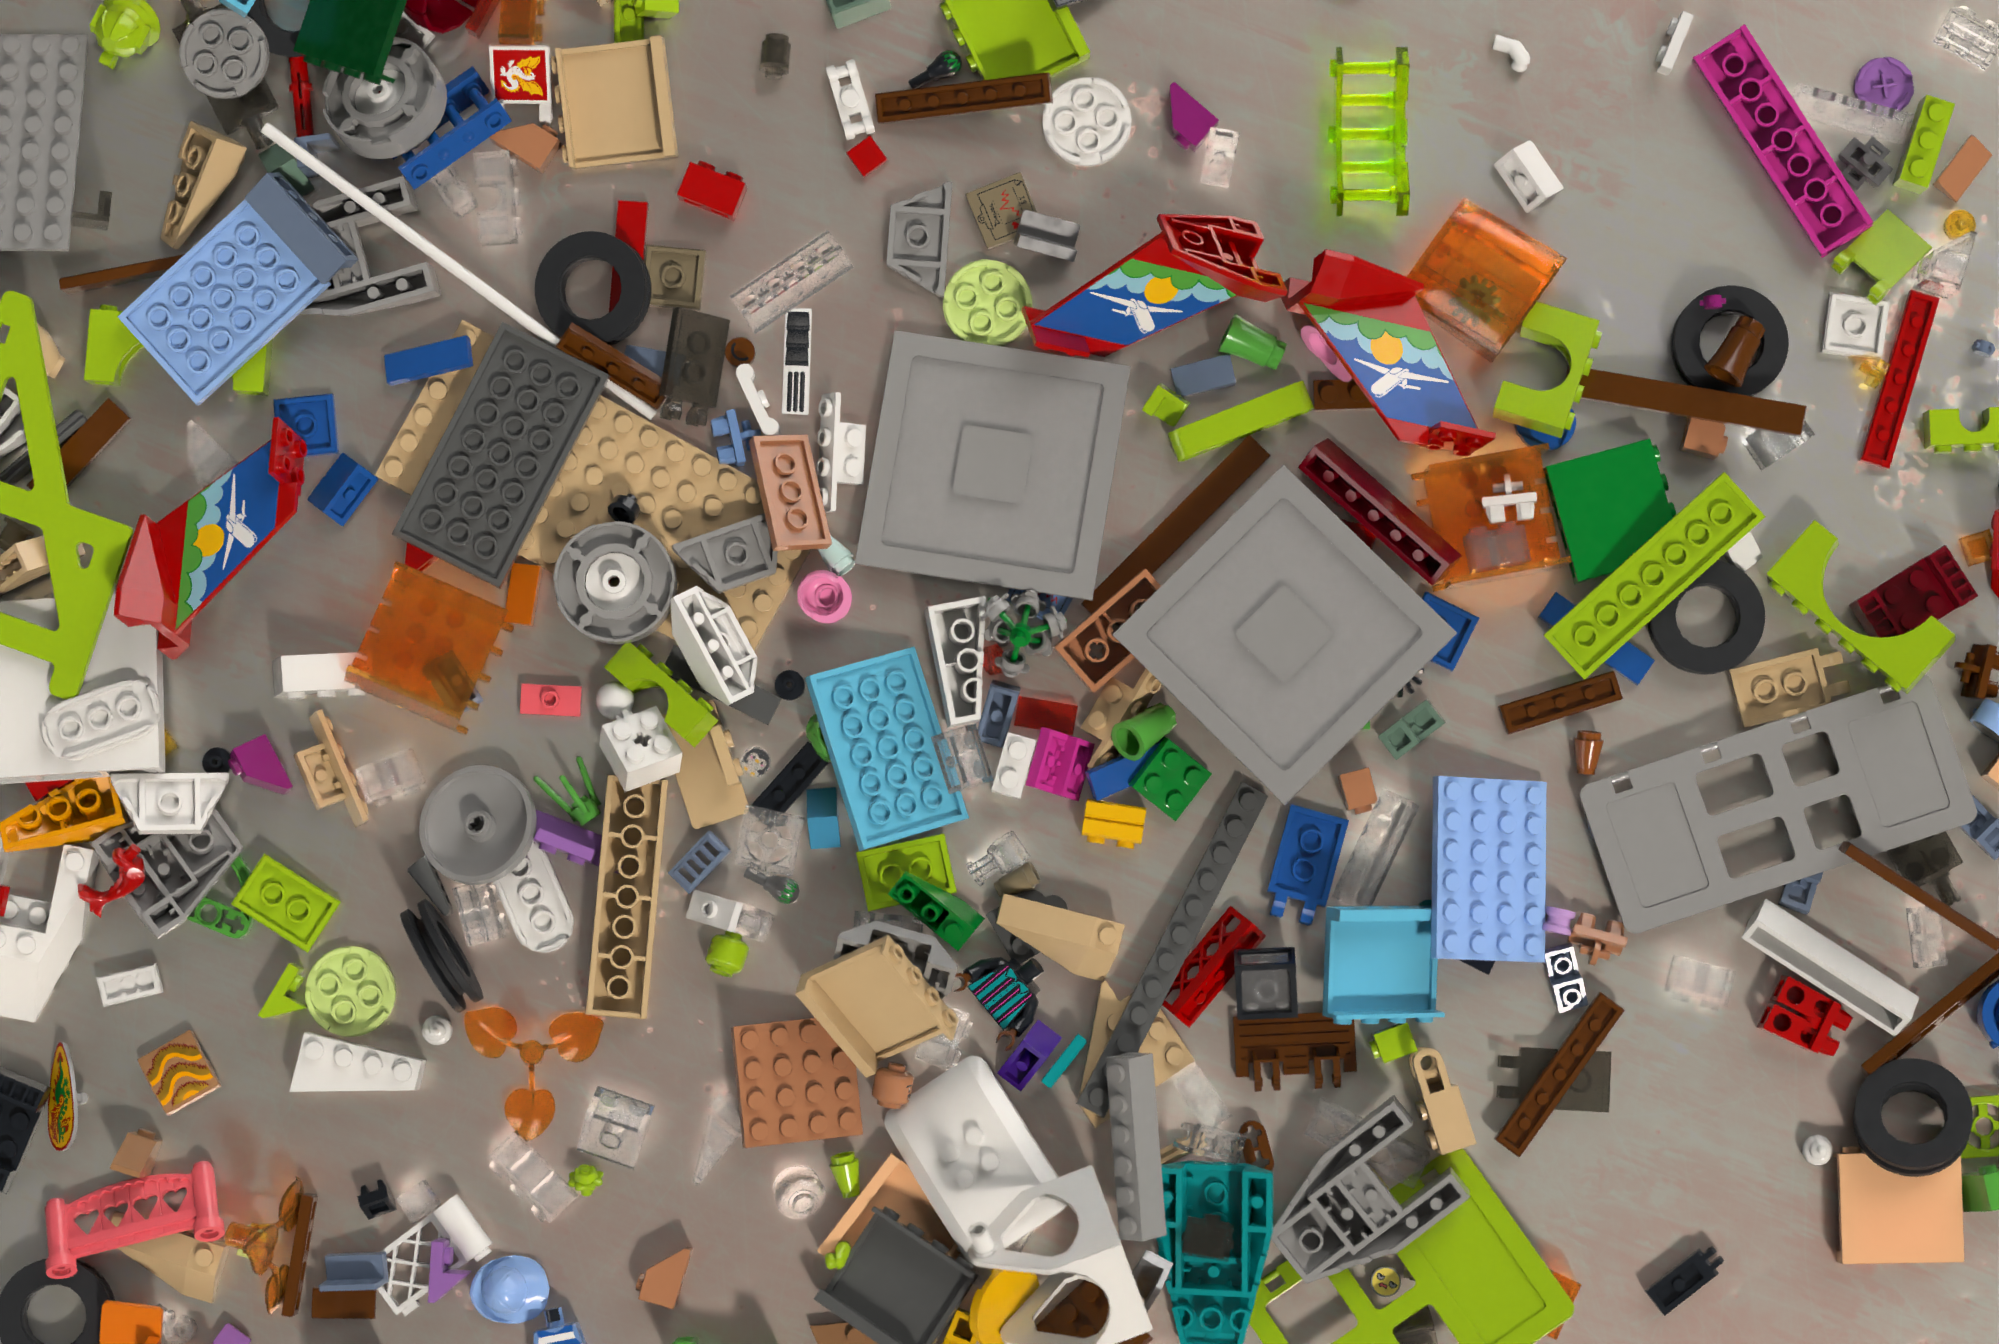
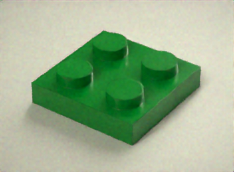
M1164 737L1128 785L1168 817L1176 821L1212 773L1170 739Z

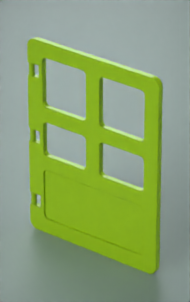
M1464 1149L1455 1150L1443 1155L1440 1154L1426 1166L1389 1190L1398 1203L1402 1204L1425 1186L1420 1178L1433 1169L1440 1175L1450 1166L1470 1190V1198L1396 1253L1415 1280L1413 1288L1384 1308L1376 1309L1348 1268L1342 1272L1327 1276L1358 1321L1355 1328L1331 1344H1400L1393 1335V1329L1427 1305L1435 1308L1459 1344H1534L1568 1321L1574 1314V1304ZM1288 1260L1260 1280L1249 1324L1263 1344H1289L1266 1311V1306L1303 1280ZM1281 1275L1286 1283L1270 1293L1266 1284Z

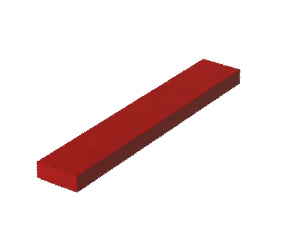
M1910 290L1859 458L1861 462L1887 470L1890 468L1940 300L1938 297L1915 290Z

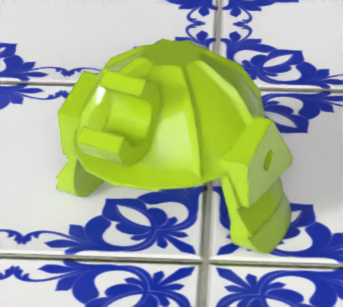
M104 0L99 5L89 24L90 31L96 35L98 46L104 50L98 62L113 70L117 64L118 56L130 57L135 53L142 55L148 46H153L160 37L159 19L152 7L144 0Z

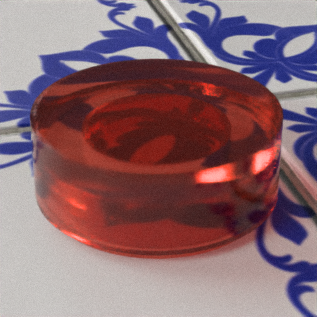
M998 644L985 646L983 648V667L989 675L1003 673L1001 668L994 664L996 657H1002V648Z

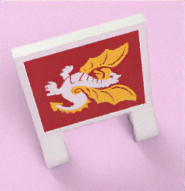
M490 44L492 101L497 98L504 110L505 104H539L540 125H551L553 107L549 45Z

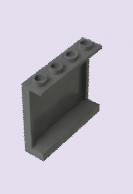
M887 1206L883 1210L873 1207L871 1211L875 1214L851 1249L845 1266L836 1272L825 1290L820 1289L814 1300L878 1344H935L979 1275L971 1271L974 1265L964 1258L958 1256L957 1260L949 1256L947 1254L949 1248L934 1239L930 1243L922 1236L925 1232L914 1224L909 1223L908 1226H905L899 1222L900 1215Z

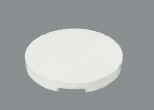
M1083 77L1068 80L1053 91V103L1045 105L1042 124L1045 139L1056 155L1074 165L1096 166L1111 160L1123 149L1131 131V112L1126 98L1117 87L1101 78Z

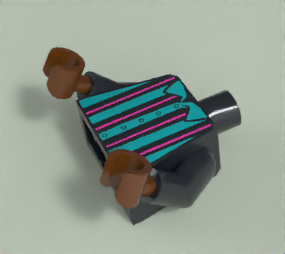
M1002 957L980 959L964 969L963 974L957 973L955 975L956 978L961 980V987L954 990V992L962 991L966 987L969 988L1003 1030L996 1038V1043L1001 1037H1007L1010 1040V1044L1005 1048V1051H1008L1014 1045L1015 1037H1020L1034 1020L1039 1004L1036 995L1040 989L1033 980L1041 975L1044 970L1034 958H1031L1023 966L1014 958L1008 961Z

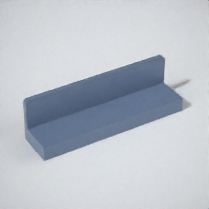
M280 172L266 173L245 196V200L321 284H327L341 268H351L359 260Z

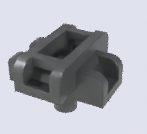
M1854 137L1838 155V158L1847 165L1842 171L1846 181L1856 191L1865 181L1872 187L1878 188L1893 170L1892 167L1883 161L1890 150L1874 137L1865 145ZM1873 146V147L1876 148L1881 154L1879 155L1878 153H1876V152H1875L1872 148H1870V147ZM1853 169L1856 173H1858L1861 176V178L1857 177L1850 170Z

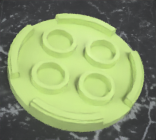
M988 259L977 260L960 268L949 280L943 298V311L946 322L958 339L1002 347L1015 341L1026 329L1027 325L1021 311L1023 306L1032 308L1031 291L1024 277L1012 266Z
M346 946L327 952L312 966L306 982L305 1001L311 1016L323 1029L339 1036L355 1037L374 1031L389 1017L396 1000V982L390 967L378 954L362 947Z

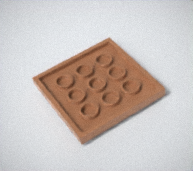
M816 1018L731 1027L743 1148L863 1135L856 1066Z

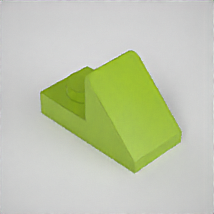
M295 963L287 965L258 1016L261 1018H271L308 1008L307 1005L289 995L291 991L296 993L304 980V977L301 976L304 971L302 967Z

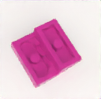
M1042 727L1025 785L1079 802L1086 777L1085 771L1088 770L1087 765L1091 760L1095 744Z

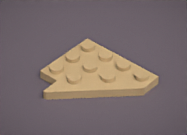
M1106 980L1100 984L1079 1097L1133 994L1131 993L1119 1001ZM1160 1009L1138 1053H1153L1155 1087L1195 1061ZM1080 1106L1094 1128L1110 1119V1109H1108L1105 1117L1102 1118Z

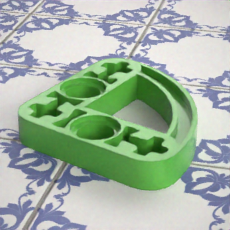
M239 854L231 866L242 888L251 871ZM206 896L195 908L194 916L189 915L187 918L231 938H243L248 935L254 919L246 913ZM209 904L217 909V917L212 922H206L201 915L202 909ZM224 910L229 912L225 916L228 919L237 920L238 917H241L240 923L244 925V929L237 930L234 933L232 932L233 926L227 923H222V928L218 927L223 920Z

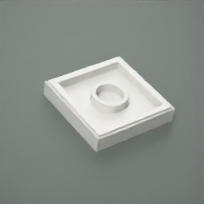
M1830 292L1828 295L1821 353L1881 361L1890 301L1881 300L1875 306L1866 297Z

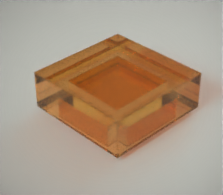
M1990 529L1959 538L1968 567L1992 560L1989 556L1990 546L1993 542Z

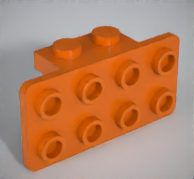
M106 1300L101 1308L99 1344H161L163 1309L158 1306Z

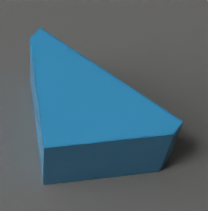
M837 787L806 789L807 822L811 849L841 847Z

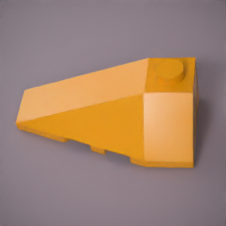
M110 777L73 779V782L60 790L56 788L49 792V796L37 804H30L0 822V834L4 851L13 852L90 842L116 826L129 823L126 809L111 784Z

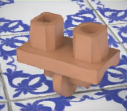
M1583 912L1571 929V936H1568L1567 942L1580 945L1579 953L1589 955L1588 964L1593 966L1596 965L1598 958L1609 960L1610 954L1620 956L1623 947H1626L1628 939L1624 937L1623 923L1608 920L1605 931L1594 929L1596 917Z

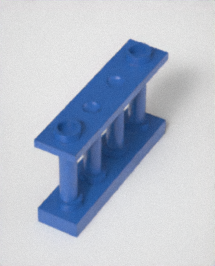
M473 66L446 84V108L442 120L435 130L448 121L452 123L454 128L440 138L434 131L427 139L430 145L416 155L412 150L401 155L405 163L398 168L414 190L512 122L497 98L490 103L484 98L490 90ZM472 104H475L479 111L463 120L460 113Z

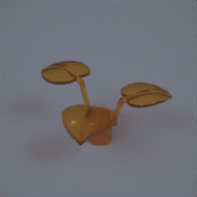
M489 1007L465 1013V1030L468 1039L479 1054L487 1058H499L504 1054L506 1046L520 1050L522 1062L529 1066V1090L520 1088L513 1091L506 1099L504 1107L507 1121L525 1141H531L540 1136L550 1125L555 1114V1101L552 1094L545 1089L535 1091V1067L543 1062L545 1051L557 1047L559 1055L566 1061L576 1063L588 1059L597 1048L604 1022L598 1017L585 1015V1013L561 1015L549 1027V1035L555 1043L541 1045L536 1040H528L523 1044L510 1041L517 1033V1023L513 1015L503 1008Z
M297 1176L280 1201L279 1220L276 1223L257 1224L252 1222L250 1226L231 1222L225 1233V1244L244 1250V1254H247L255 1274L262 1275L268 1267L271 1269L272 1275L269 1277L265 1288V1303L268 1315L274 1313L285 1296L289 1266L282 1264L278 1268L277 1265L272 1263L279 1236V1229L283 1227L284 1231L289 1232L297 1224L301 1195L304 1194L302 1181Z

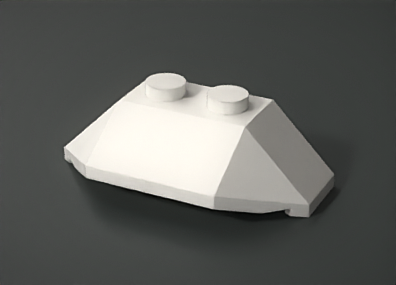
M698 586L671 598L672 635L700 687L726 705H730L754 693L758 658L729 604L711 594L703 592V589Z

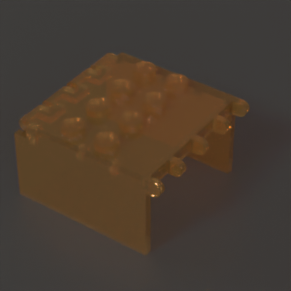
M1549 443L1430 464L1423 472L1411 474L1412 481L1423 479L1427 499L1417 500V507L1428 506L1432 529L1462 555L1447 576L1442 579L1443 584L1432 586L1433 592L1564 568L1571 563L1570 556L1561 558L1558 542L1546 543V538L1557 535L1552 512L1541 514L1540 509L1551 507L1547 484L1535 485V480L1545 478L1542 458L1540 456H1543L1549 450ZM1504 474H1510L1511 482L1523 481V490L1512 491V494L1537 493V503L1534 504L1533 520L1517 521L1516 506L1504 507L1506 522L1489 524L1486 509L1482 508V497L1505 495V492L1493 493V484L1504 483Z
M396 561L391 574L392 579H390L382 596L383 600L392 603V605L389 607L379 603L370 626L380 630V632L377 634L367 630L357 651L359 654L367 657V660L355 657L352 665L347 667L344 681L355 685V688L455 732L467 735L469 729L458 723L465 707L477 711L480 706L478 703L469 700L477 680L489 684L492 679L490 676L481 673L489 654L501 657L504 652L493 645L500 629L510 633L514 629L513 625L504 622L508 610Z

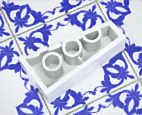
M986 596L928 606L924 610L947 728L976 723L981 719L983 644L985 634V619H982L981 616L985 613L983 606L986 603Z
M305 1032L289 1092L419 1090L427 1060L321 1034Z

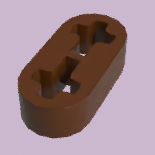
M1254 1120L1244 1122L1239 1128L1238 1135L1245 1162L1252 1165L1256 1161L1254 1151L1259 1150L1261 1157L1269 1161V1164H1266L1264 1169L1272 1171L1274 1159L1264 1126ZM1253 1125L1255 1130L1260 1129L1261 1132L1260 1135L1256 1136L1257 1147L1252 1146L1249 1138H1244V1133L1248 1132V1126Z

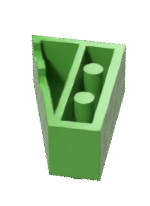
M1996 1164L1982 1166L1978 1168V1171L1962 1174L1963 1212H1991L1999 1210V1167Z

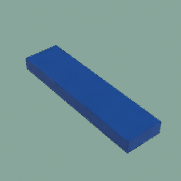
M1555 592L1538 618L1552 627L1575 605ZM1627 641L1604 663L1637 686L1655 660Z

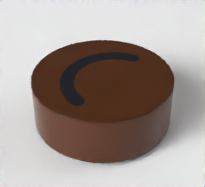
M736 337L728 342L725 355L732 366L737 368L744 363L750 365L755 359V348L747 338Z

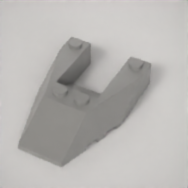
M404 176L359 188L361 192L395 217L418 211L413 188ZM344 193L313 203L312 208L359 260L351 268H341L329 280L331 285L300 314L352 316L414 304L441 296L434 267L427 262L371 278L358 228L379 222L380 220Z
M1395 1095L1368 1114L1321 1155L1273 1227L1271 1240L1305 1283L1342 1272L1344 1269L1359 1264L1363 1265L1388 1254L1398 1253L1470 1198V1190L1450 1166L1402 1204H1399L1366 1161L1413 1126V1118Z

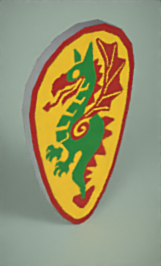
M60 1042L57 1045L51 1069L50 1087L52 1089L48 1101V1132L53 1147L58 1151H67L75 1141L78 1129V1105L85 1104L88 1096L85 1092H76L70 1051L66 1043Z

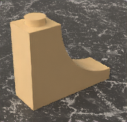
M44 536L15 543L0 555V597L18 586L50 572ZM83 543L78 546L80 558L86 554Z

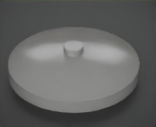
M474 765L459 769L438 783L424 804L419 823V836L424 854L437 871L456 882L480 885L496 881L512 872L523 861L531 848L537 825L534 801L523 783L501 768L489 765Z

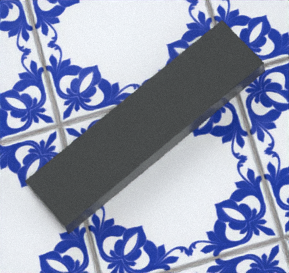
M674 645L665 662V665L674 672L671 677L678 681L681 679L688 686L720 701L700 687L680 648ZM755 685L754 693L728 706L769 726L782 698Z

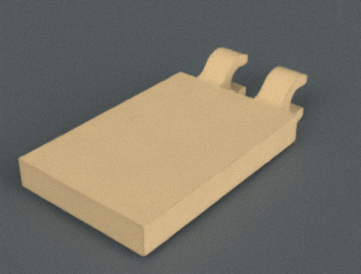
M1818 648L1728 670L1743 728L1787 718L1832 703L1831 697L1850 693L1851 688L1848 680L1827 685L1823 668L1844 663L1841 651L1820 656Z

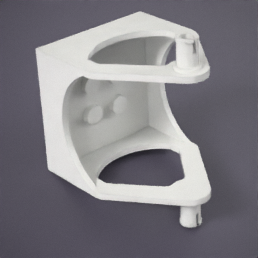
M1092 1165L1020 1192L988 1227L983 1222L975 1223L969 1227L968 1233L973 1243L968 1249V1257L973 1265L1050 1275L1002 1326L1000 1336L1004 1344H1117L1153 1330ZM1047 1198L1061 1201L1068 1205L1078 1216L1079 1228L1077 1236L1069 1250L1063 1254L1051 1257L1005 1250L1002 1239L1033 1204ZM1082 1279L1098 1285L1105 1291L1109 1302V1312L1107 1320L1098 1334L1087 1338L1037 1331L1034 1319L1066 1283Z

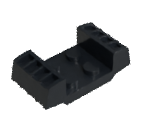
M0 1066V1192L7 1194L35 1134L52 1088Z

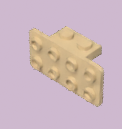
M710 699L705 701L714 708L711 714L719 721L695 748L667 724L683 753L680 772L676 773L675 776L691 824L695 829H701L746 814L749 811V804L739 777L744 775L739 758L733 759L730 750L731 747L735 746L730 730L724 731L715 702Z

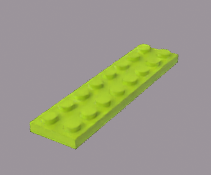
M1723 472L1543 635L1585 680L1766 516L1733 480Z

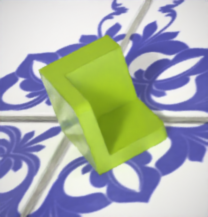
M1160 383L1142 410L1150 416H1157L1171 427H1174L1190 405V402Z

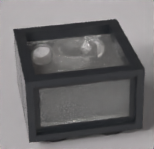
M1295 947L1234 949L1237 1020L1297 1018Z

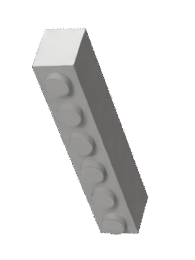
M1129 1052L1107 1057L1106 1070L1119 1239L1143 1242L1167 1235L1153 1053Z

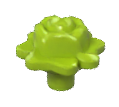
M582 1164L574 1172L569 1173L570 1180L568 1185L575 1187L576 1191H581V1195L590 1196L596 1186L603 1184V1172L597 1171L594 1166Z

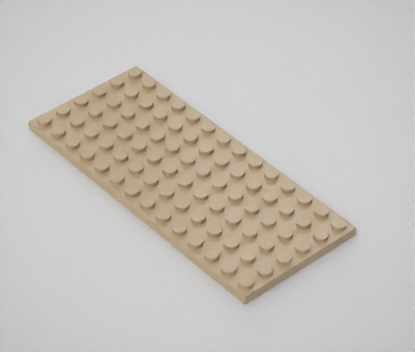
M461 320L451 339L465 335L470 338L473 366L429 377L375 473L376 477L411 496L494 339V336L464 320ZM600 396L518 555L554 574L558 557L565 545L577 533L591 525L614 522L615 520L608 513V506L617 495L627 496V494H633L636 496V503L640 507V514L633 524L650 532L668 551L677 574L676 595L698 586L703 589V592L711 594L729 604L755 652L812 549L778 551L775 575L718 594L673 551L672 545L764 514L758 481L728 464H719L717 458L611 400ZM614 579L611 584L612 587H617L620 579ZM670 612L657 631L675 640L672 635Z

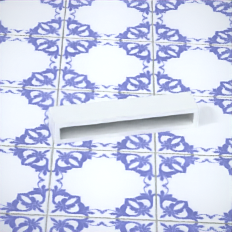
M1765 899L1750 917L1742 939L1894 1037L1912 1019L1919 1000L1917 995L1768 899Z

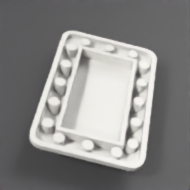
M969 1056L911 1094L909 1102L901 1105L900 1109L891 1108L886 1113L884 1124L889 1135L939 1218L968 1261H970L968 1249L973 1243L968 1233L971 1225L983 1222L988 1227L1020 1192L1058 1178L991 1068L983 1058L978 1056ZM1050 1198L1034 1203L1002 1239L1005 1249L1060 1213L1067 1205Z

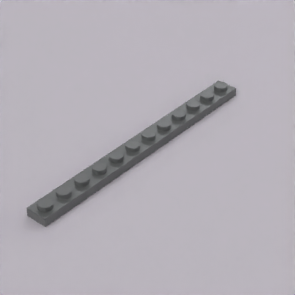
M1243 782L1240 783L1076 1103L1077 1105L1102 1118L1105 1117L1109 1109L1106 1058L1129 1052L1138 1053L1268 795Z

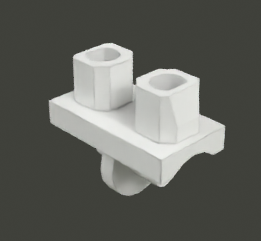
M1504 474V483L1493 484V493L1505 492V495L1482 497V508L1486 509L1489 524L1505 523L1504 507L1516 506L1517 521L1533 520L1537 493L1512 494V491L1523 490V481L1511 482L1510 474Z

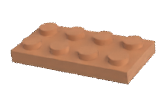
M808 435L753 436L749 440L773 551L828 549L832 541Z

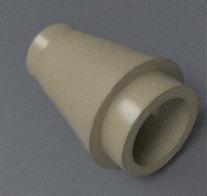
M1030 861L1025 864L1020 862L995 882L994 887L999 897L1002 898L1003 893L1015 895L1035 889V885L1041 881Z

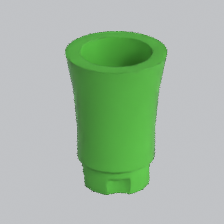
M1235 313L1223 335L1218 351L1235 355L1262 367L1267 366L1275 370L1282 359L1287 344L1277 340L1276 336L1261 330Z
M1158 703L1130 719L1115 724L1111 732L1115 748L1126 759L1132 761L1141 759L1155 743L1168 735L1176 726V713L1169 705Z

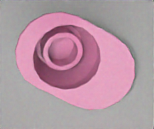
M1305 325L1301 329V337L1307 348L1338 379L1343 382H1349L1352 377L1316 327Z

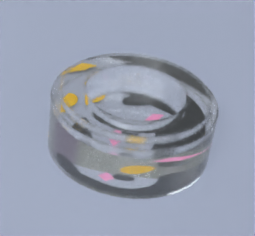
M760 747L749 748L741 757L742 769L751 777L764 776L770 770L771 757L766 750Z

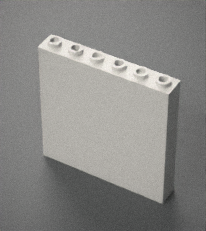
M114 589L79 695L123 679L139 680L150 686L159 697L161 716L158 724L148 735L81 760L66 761L56 757L45 747L41 738V725L47 716V712L55 704L65 700L54 696L49 691V683L54 671V665L49 661L0 644V784L110 777V774L165 773L163 653L157 649L159 631L151 625L128 627L113 616L116 589ZM46 594L43 599H33L31 596H17L14 598V601H3V599H0V612L54 631L59 628L60 624L54 594Z

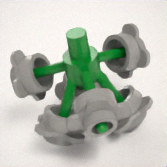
M1026 590L1020 595L1013 594L1011 597V602L1016 604V613L1022 617L1021 623L1015 624L1006 614L1011 608L1010 604L1006 601L1009 597L1008 593L1004 594L1001 598L998 595L988 598L983 606L986 611L981 618L989 617L991 621L988 628L985 629L984 639L997 642L999 647H1006L1009 641L1014 645L1013 649L1005 650L1002 657L998 656L994 660V664L1001 668L1005 676L1010 678L1017 676L1019 673L1026 674L1029 672L1030 667L1028 664H1025L1026 657L1020 652L1021 647L1025 646V652L1028 655L1042 653L1043 656H1049L1053 652L1051 646L1052 637L1058 636L1060 640H1063V631L1067 629V619L1062 612L1057 613L1054 606H1050V613L1042 616L1043 625L1037 627L1027 625L1028 618L1036 617L1039 611H1044L1047 606L1044 601L1039 599L1037 592L1034 590Z

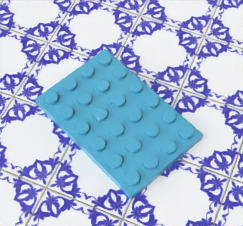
M915 647L805 677L859 851L969 818Z

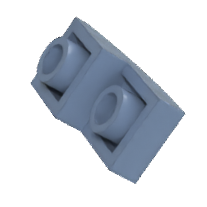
M1572 943L1545 949V966L1558 1012L1561 1013L1587 1006L1588 1001L1584 983L1579 973Z

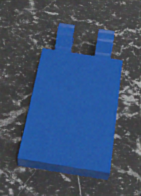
M1290 805L1267 892L1275 894L1269 915L1281 918L1287 898L1304 902L1298 923L1307 926L1312 925L1316 906L1326 907L1349 820L1297 805Z

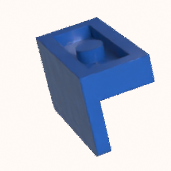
M341 453L307 500L338 524L344 526L378 481V478L345 453Z

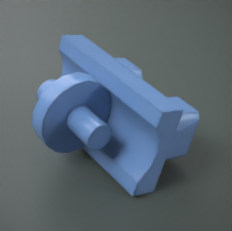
M735 409L726 410L724 416L712 419L710 425L713 437L729 434L730 445L716 447L719 464L735 463L736 467L745 466L746 462L742 441H745L747 451H751L749 440L753 436H762L760 429L752 430L750 420L741 422L743 432L740 433Z

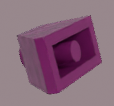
M1173 82L1169 89L1172 134L1175 135L1173 140L1184 150L1190 148L1195 152L1218 126L1219 119L1178 84Z
M266 734L232 749L229 755L231 759L228 760V763L234 775H240L243 782L283 795L290 792L293 785Z

